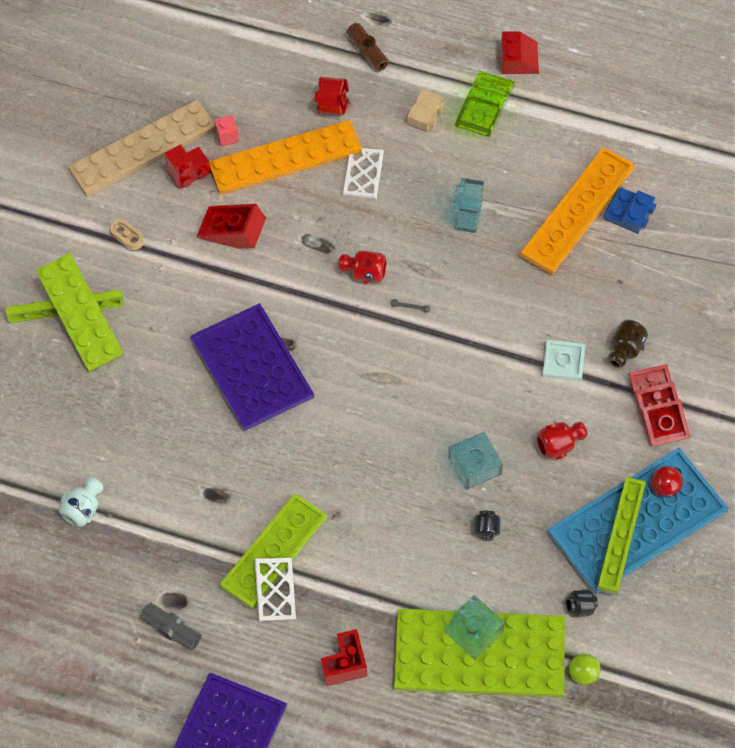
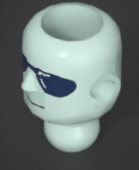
M90 477L86 480L84 488L75 487L70 492L67 491L60 500L62 502L59 507L61 517L76 527H83L87 522L90 523L91 519L97 514L95 511L99 503L95 496L102 492L103 484L97 479Z

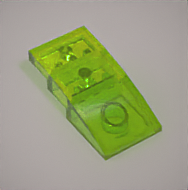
M480 71L464 101L455 122V127L490 137L501 118L502 111L508 102V97L514 88L515 81Z

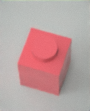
M233 115L214 120L216 134L221 147L239 142L238 129Z

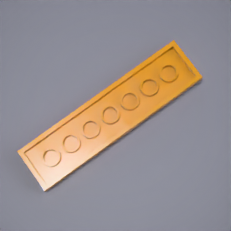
M346 120L210 160L209 162L218 192L222 195L347 158L351 154H360L362 147L351 121Z
M603 147L524 247L520 256L553 275L635 169V164Z

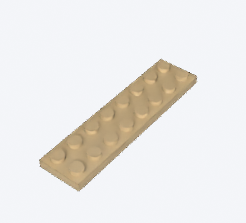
M197 99L68 166V169L88 197L165 157L164 153L180 144L184 147L215 131V123Z

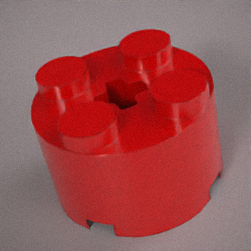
M319 77V91H316L314 96L315 102H318L317 113L343 116L346 113L349 99L346 98V92H349L348 80Z

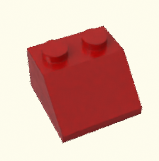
M502 31V74H539L537 41L520 31Z

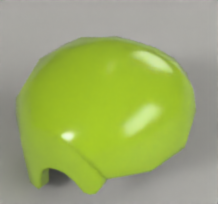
M581 653L575 656L569 665V674L572 680L579 685L588 686L595 683L601 673L599 661L591 654Z

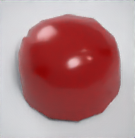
M663 466L657 469L650 479L651 490L659 497L663 495L674 496L682 489L684 483L679 470L670 466Z

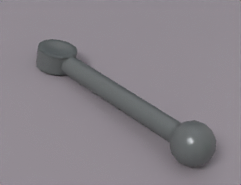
M397 299L391 300L392 307L403 306L420 309L426 313L431 309L429 305L419 306L398 302Z

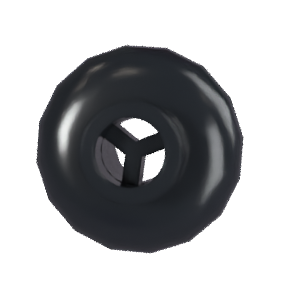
M479 511V514L474 517V534L481 537L482 541H493V537L500 534V517L495 514V511Z
M588 589L575 590L570 592L566 598L565 606L567 612L573 617H587L594 614L595 608L598 606V600Z

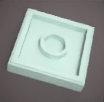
M547 340L542 377L582 382L586 344Z

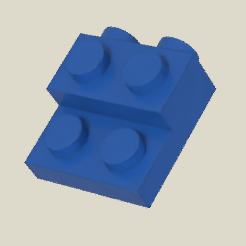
M620 187L604 215V220L639 234L641 228L645 229L647 226L649 213L653 214L657 206L654 203L655 197L639 190L637 193Z

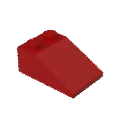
M256 203L209 206L197 237L239 249L255 248L266 216Z

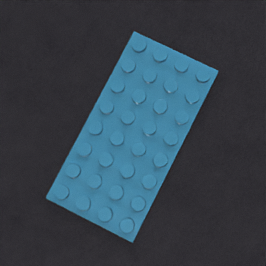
M680 447L631 477L646 481L622 579L728 512L729 508ZM663 466L676 468L683 477L682 489L672 497L667 495L659 497L651 490V476L657 469ZM625 481L548 529V534L595 595L602 592V590L597 588Z

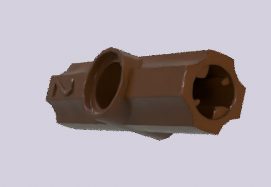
M355 22L351 24L346 33L360 50V56L367 59L375 71L381 72L389 65V60L376 45L375 38L368 35L360 23Z

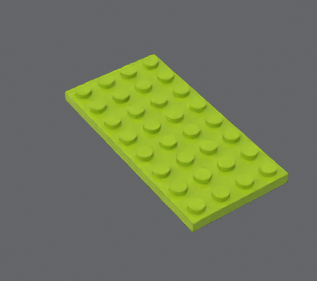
M398 609L394 691L564 698L565 616Z

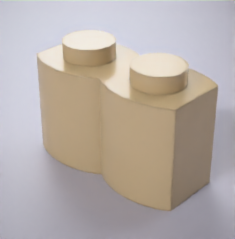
M423 89L407 116V124L426 132L430 128H434L438 114H442L445 108L444 97Z

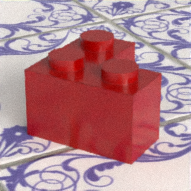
M180 144L164 153L168 175L178 189L187 187L192 182L205 178L211 173L210 162L199 146L186 152Z
M357 629L337 633V644L340 653L321 658L326 686L367 677V665Z

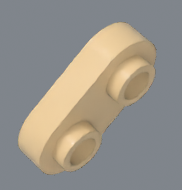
M123 219L112 222L110 226L111 234L120 243L131 250H137L143 246L144 239L139 230Z

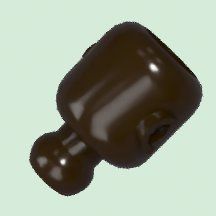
M629 319L620 323L611 339V346L614 350L608 357L611 365L621 368L625 366L626 358H636L640 351H644L648 332L642 324Z

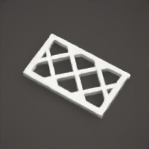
M362 148L361 154L363 156L355 161L353 159V154L349 155L343 195L377 199L384 150ZM378 154L379 161L374 163L369 156ZM367 159L371 166L363 170L359 163ZM355 166L360 173L352 177L350 175L351 168ZM375 168L377 170L376 177L371 179L367 172ZM364 175L369 182L360 186L356 180ZM353 183L358 189L348 191V185ZM373 185L374 193H367L364 189Z
M256 558L255 572L259 622L296 620L292 558ZM280 563H287L288 573L286 576L276 568ZM260 564H267L271 568L265 576L260 573ZM272 571H275L282 578L276 587L266 579ZM284 581L289 584V595L287 597L278 590ZM263 582L272 589L266 598L261 592V584ZM274 592L284 600L278 608L268 601ZM286 602L290 605L291 615H284L279 611ZM265 603L274 611L271 616H263L262 606Z

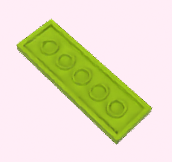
M71 253L36 269V273L89 372L124 355Z
M294 493L219 584L220 588L253 610L258 604L255 559L292 558L293 561L325 522L327 514ZM280 563L276 568L283 573L287 568V563ZM260 564V573L265 576L271 568L267 564ZM272 571L266 579L274 584L280 576L275 571ZM263 582L261 584V592L265 596L270 587Z

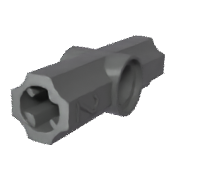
M151 602L144 607L140 615L143 621L155 627L162 636L168 640L174 639L191 651L197 647L202 638L199 632L187 626L179 616L172 612L167 613Z

